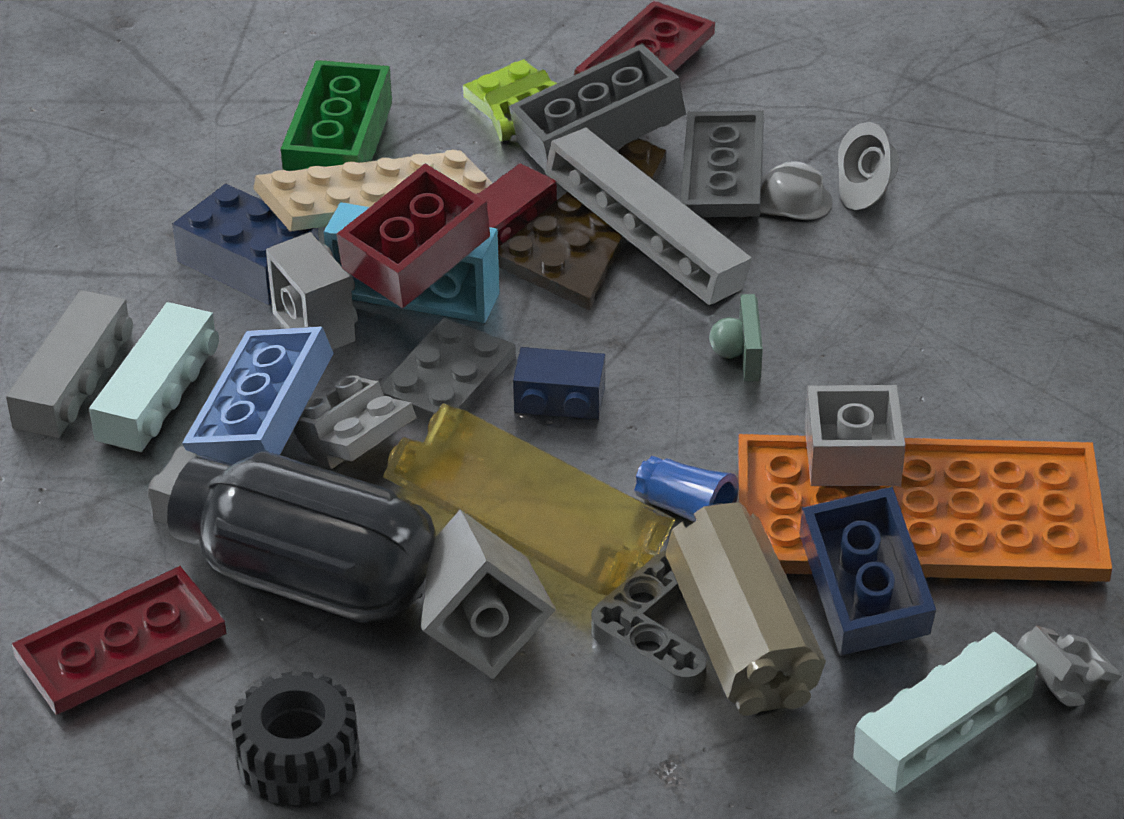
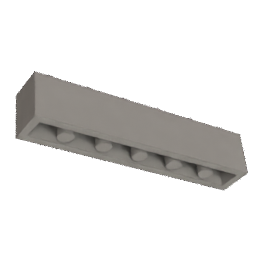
M583 128L551 142L545 174L556 180L560 186L704 302L711 305L743 290L752 257L589 129Z

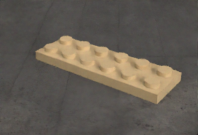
M447 150L445 153L414 154L411 157L395 159L380 158L377 161L362 163L346 162L343 165L329 167L312 166L304 170H277L270 174L256 175L253 189L290 231L326 227L340 202L366 207L372 206L425 163L475 194L480 193L493 182L462 151Z

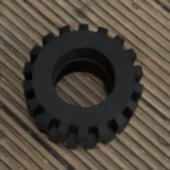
M303 671L301 675L293 676L292 672L281 673L282 677L273 679L270 676L261 680L262 686H252L245 692L246 699L238 700L235 705L236 714L232 715L231 726L237 769L240 771L242 781L245 785H251L252 792L259 797L268 794V800L278 804L282 799L289 800V805H300V800L310 799V802L313 803L320 801L321 795L324 793L333 795L340 790L339 782H349L353 777L352 769L357 768L359 763L360 748L357 716L352 697H347V690L341 684L333 686L332 679L324 675L314 678L313 672ZM294 736H306L299 739H286Z

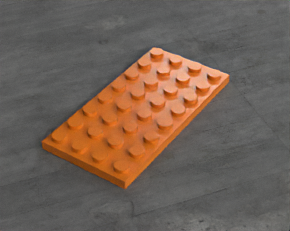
M738 435V502L746 507L750 516L753 513L760 519L785 574H812L799 535L803 507L893 487L925 577L1110 582L1112 563L1093 442L904 438L905 454L901 486H811L806 436Z

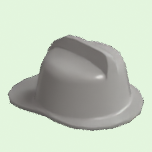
M872 122L859 123L851 128L842 139L838 150L839 194L843 204L855 211L869 208L884 195L889 183L896 176L899 168V156L896 148L890 143L887 132L878 124Z
M797 161L786 162L771 169L768 175L762 176L761 214L786 216L800 220H814L827 215L832 208V197L828 190L823 187L822 174L809 164Z

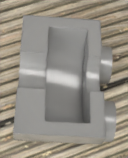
M1035 626L1033 630L1024 634L1017 644L1018 650L1037 663L1036 676L1067 706H1081L1085 704L1082 695L1093 691L1098 686L1106 692L1123 676L1084 637L1068 634L1064 638L1052 629Z

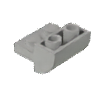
M350 375L338 380L335 383V388L326 394L309 399L293 431L312 458L324 467L333 469L344 460H355L417 417L411 402L384 396L379 381L361 378L358 375Z

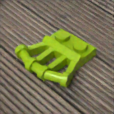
M522 59L464 84L463 97L492 120L498 137L502 142L511 140V136L516 135L513 121H509L504 116L506 113L511 115L509 106L557 83L550 80L548 73L544 69L538 71Z

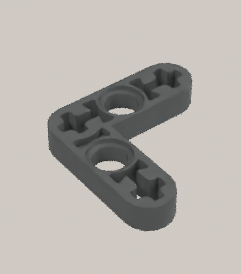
M665 550L654 556L594 607L591 614V633L599 644L666 687L678 693H691L700 689L706 680L707 659L704 653L653 621L683 595L665 555ZM644 592L653 595L655 598L650 602L641 603L634 601L631 596ZM649 640L658 643L660 648L648 652L640 650L636 645L642 641Z

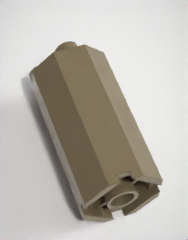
M740 502L704 506L694 513L696 521L686 528L682 521L672 528L665 555L727 699L736 704L739 713L744 716L754 715L761 711L802 707L811 698L810 690L818 685L826 660L760 519L753 513L750 516L746 507Z

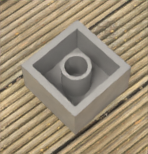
M311 232L267 248L266 255L273 314L286 329L323 327L332 350L354 342V323L357 322V313L352 304L351 291L355 289L354 279L334 259L330 248L327 245H322Z
M897 385L807 386L805 433L810 485L901 486L905 440Z

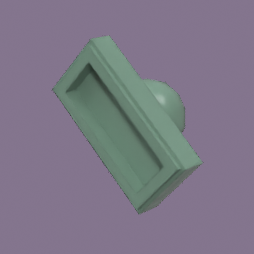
M740 294L739 319L732 317L720 319L712 326L709 335L710 345L719 356L731 359L742 354L744 381H759L762 373L763 346L758 300L755 294Z

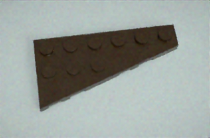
M640 138L625 144L617 151L655 182L666 164V150ZM567 191L498 247L499 268L590 311L594 304V295L598 288H602L606 280V272L610 264L616 261L626 238Z

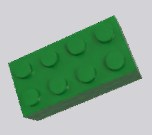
M316 60L280 149L282 170L295 171L308 169L312 166L329 167L343 165L346 162L362 163L372 161L392 106L390 66Z

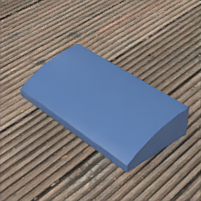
M323 327L246 331L182 442L185 450L199 456H208L230 464H235L243 458L252 457L262 451L280 455L334 354Z

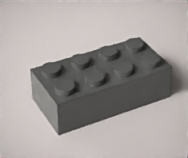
M643 44L509 106L518 143L544 171L551 142L583 128L589 129L611 148L616 149L626 143L637 140L639 137L657 128L667 126L672 121L686 115L679 77Z

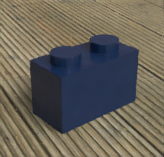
M520 347L513 378L514 413L599 420L605 390L604 353Z

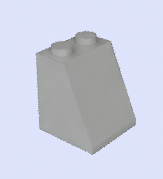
M460 509L435 537L434 546L427 565L421 628L426 634L494 679L556 609L528 558Z

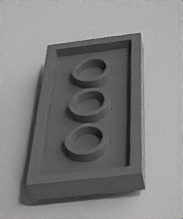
M764 110L687 112L680 202L699 217L744 218L760 216Z

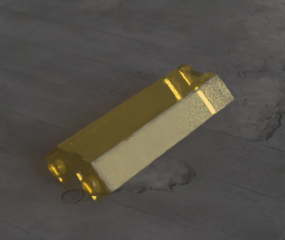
M445 403L440 406L439 410L430 419L428 434L424 442L406 437L400 439L398 445L393 448L389 455L388 467L383 475L384 478L454 516L461 509L516 550L597 594L607 596L626 581V578L637 567L641 568L660 553L675 521L674 518L476 415Z

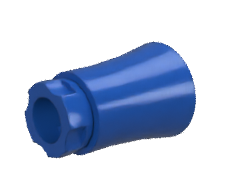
M651 456L648 460L643 461L638 469L634 491L636 496L648 500L651 505L695 522L694 513L704 506L736 503L739 483L736 475L733 473L706 470L668 458L662 460Z

